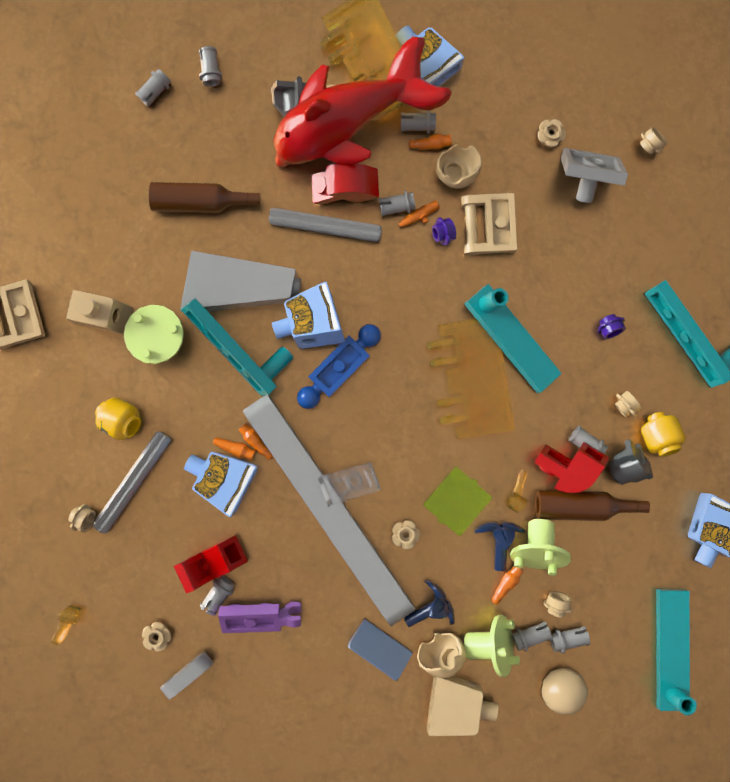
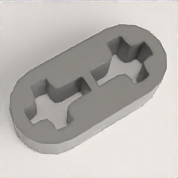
M204 651L166 681L160 689L170 700L203 674L214 662Z

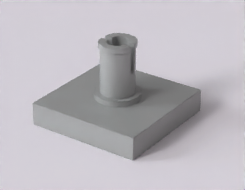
M563 147L561 161L565 175L581 178L576 194L577 200L592 203L598 181L625 186L628 173L620 157Z

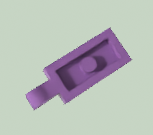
M290 602L282 609H280L279 604L261 603L259 605L232 604L230 606H219L218 617L222 633L281 631V626H301L300 616H291V614L301 613L302 610L300 602Z

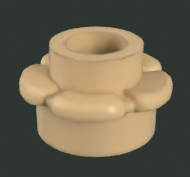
M545 120L539 125L540 130L537 133V137L544 146L555 147L565 139L566 131L562 128L563 124L559 120ZM550 130L554 131L553 135L549 134Z
M651 127L647 132L641 133L643 140L640 143L650 154L654 152L661 154L663 152L662 148L668 144L666 138L654 127Z
M628 391L622 395H616L618 402L615 403V406L624 417L630 415L635 418L637 416L636 413L642 409L639 402Z
M87 504L75 507L68 518L69 522L72 523L70 525L71 530L87 532L96 520V512L91 510V507Z
M412 521L398 522L392 528V541L397 547L401 546L403 549L408 550L413 548L415 543L420 540V531L416 529V524ZM404 532L409 534L407 538L403 537Z
M550 592L548 599L544 600V606L548 608V613L553 616L565 617V614H570L573 611L571 608L572 598L566 594Z
M154 622L151 626H146L142 632L144 647L156 652L166 649L167 643L171 640V632L167 626L160 622ZM154 635H158L159 639L155 640Z

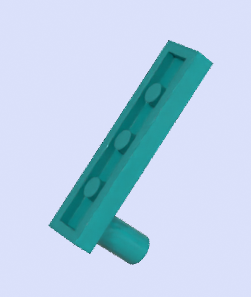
M666 280L645 292L644 294L710 388L727 383L730 380V348L721 355L717 353Z
M487 284L465 302L464 305L536 393H540L562 373L506 306L509 299L508 293L502 288L493 290Z
M196 298L188 302L181 309L260 396L269 395L277 387L272 380L293 360L292 354L286 348L281 346L259 367Z
M656 589V708L660 711H680L684 715H692L697 709V704L690 697V591L686 589Z

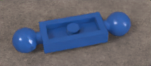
M366 324L360 328L357 341L349 335L345 342L341 343L308 376L314 384L299 390L297 394L298 404L304 409H313L319 404L322 392L330 398L370 357L364 349L376 346L380 342V329L376 325Z

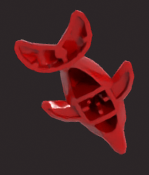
M413 36L401 46L393 59L386 80L355 81L326 88L329 66L321 65L308 79L301 92L299 103L279 123L273 140L277 153L275 158L276 165L278 167H286L289 164H303L322 157L337 164H357L371 158L372 151L350 139L391 104L400 101L416 109L427 111L443 106L450 99L452 91L447 87L432 85L421 78L420 60L425 46L424 37Z

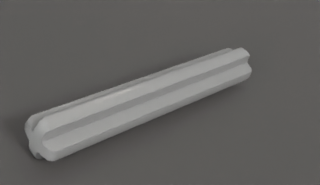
M271 208L269 213V222L272 225L379 242L381 239L382 227L380 225L279 208Z
M158 431L150 440L94 521L93 527L101 533H107L170 443L171 439L165 433Z

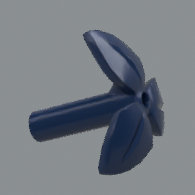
M506 521L503 522V525H500L498 522L485 523L476 528L474 533L493 532L495 538L494 569L496 571H505L507 550L514 541L515 532L525 534V529L517 524Z
M425 580L424 582L433 590L435 599L433 602L407 615L404 618L407 626L411 627L429 617L432 619L448 617L450 625L455 624L454 609L451 602L446 600L445 592L434 582Z

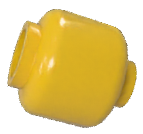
M113 397L106 402H102L95 412L97 428L115 440L131 438L137 433L141 425L139 410L119 397Z
M658 412L647 417L648 422L642 426L641 433L649 452L658 454L659 457H666L682 450L681 446L685 443L686 436L679 419L673 415L665 416L664 412Z

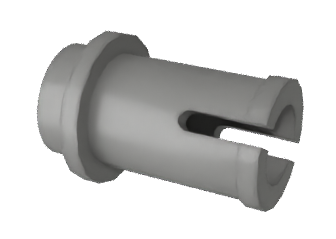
M212 46L202 47L199 49L202 70L199 78L203 81L204 86H218L222 79V73L218 68L217 49Z
M160 69L156 72L152 71V76L135 92V95L148 107L151 106L150 104L164 89L168 90L170 88L168 85L171 80Z
M427 111V113L401 112V131H427V134H430V131H436V113H430V111Z
M407 190L401 195L379 198L382 217L405 211L410 214V210H416L413 192L407 193Z
M580 425L573 431L568 440L579 448L585 442L603 454L608 448L604 444L605 440H598L581 428Z
M220 576L218 579L213 580L214 586L200 604L201 609L205 610L207 607L206 613L212 616L217 614L219 606L223 604L227 596L232 595L234 592L235 584L225 576Z
M542 622L522 631L520 628L516 629V633L512 634V638L518 651L524 650V652H527L529 647L552 640V635L549 627H547V623Z
M582 626L581 628L564 632L555 630L554 634H551L552 640H550L554 652L564 654L567 649L590 645L589 633L585 632L587 628Z

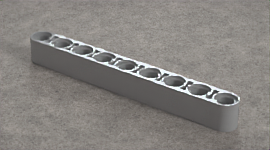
M264 395L243 410L245 416L388 624L392 627L416 610L407 594L270 396Z

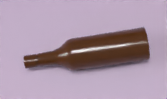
M151 182L149 185V205L151 211L218 213L231 205H260L261 203L260 193L232 192L218 183Z
M537 490L535 498L537 519L606 521L619 513H649L650 511L649 501L619 500L604 491L566 493L562 491Z

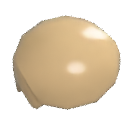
M455 144L442 152L436 161V174L444 184L451 188L461 189L473 184L481 171V154L472 145L468 148H461Z
M435 633L434 639L431 642H422L420 644L417 659L419 666L436 678L447 679L455 675L464 665L466 649L462 640L452 633Z
M560 668L551 671L543 680L541 693L545 704L551 710L562 715H573L579 712L587 702L588 688L581 674L568 668Z

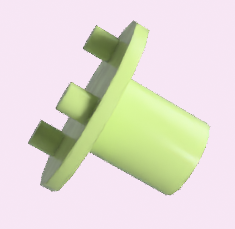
M148 305L141 307L129 317L125 325L124 340L126 347L135 358L144 363L159 364L168 361L178 353L183 344L184 330L181 320L173 311L164 306Z
M546 519L529 521L527 544L519 545L510 552V557L515 562L514 567L523 568L525 566L535 569H548V575L551 576L557 575V568L565 567L571 562L570 553L563 548L555 546V523Z
M497 615L493 619L490 632L466 633L464 647L467 659L492 660L497 675L507 677L510 674L512 665L520 664L519 656H514L511 631L515 627L514 620H508L504 615Z

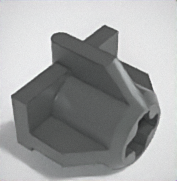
M300 76L294 82L276 80L271 87L273 106L283 117L299 103L301 92L306 83L302 82V77Z
M630 439L624 441L626 449L615 455L609 465L614 480L618 484L624 485L629 482L637 483L644 479L654 478L651 464L644 456L642 444L638 443L635 445Z

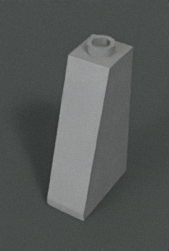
M191 251L181 309L194 298L208 312L283 304L286 300L300 293L301 278H297V271L293 268Z

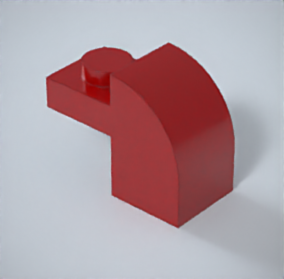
M359 163L327 165L326 171L312 175L313 203L323 205L341 199L360 203L378 198V169Z
M583 442L571 460L546 444L535 460V463L539 465L544 473L560 478L554 487L555 489L566 493H578L594 484L610 457Z
M236 535L187 558L175 565L174 569L187 594L213 579L235 570L247 563L248 560Z

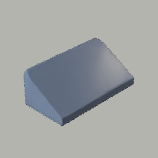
M365 618L348 642L349 649L395 681L399 679L413 654L412 651Z

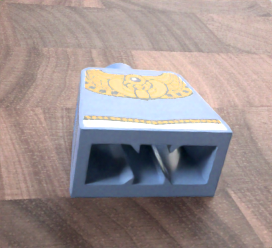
M407 25L397 33L396 38L402 45L413 36L424 37L425 46L420 60L421 78L432 85H442L461 70L464 56L434 29L427 28L417 36L412 28Z
M327 281L286 300L284 306L288 318L272 322L277 339L293 335L298 348L301 349L345 342Z
M211 452L206 461L192 454L187 460L184 470L197 476L192 489L231 518L236 514L260 466L219 452Z
M700 493L689 528L688 538L701 544L694 560L708 568H712L718 554L730 558V503L713 494Z

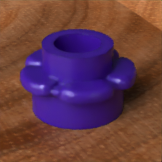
M439 217L436 219L435 225L432 226V234L436 242H440L442 245H449L450 241L456 239V228L450 218L443 219Z
M616 314L608 315L600 320V326L597 331L602 333L604 339L616 337L626 330L623 323L625 319L617 317Z

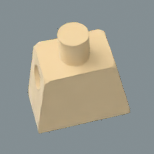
M73 290L66 319L74 324L124 335L125 325L132 315L133 307L113 298ZM117 310V317L113 322V313Z
M456 676L447 679L433 678L427 720L429 736L477 735L480 719L497 721L498 703L483 701V690L479 684Z

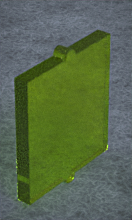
M455 466L425 501L423 506L439 518L438 522L440 524H446L458 536H461L493 497L477 485L476 479H470Z

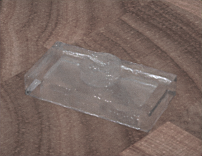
M371 462L326 474L318 478L328 507L381 490Z

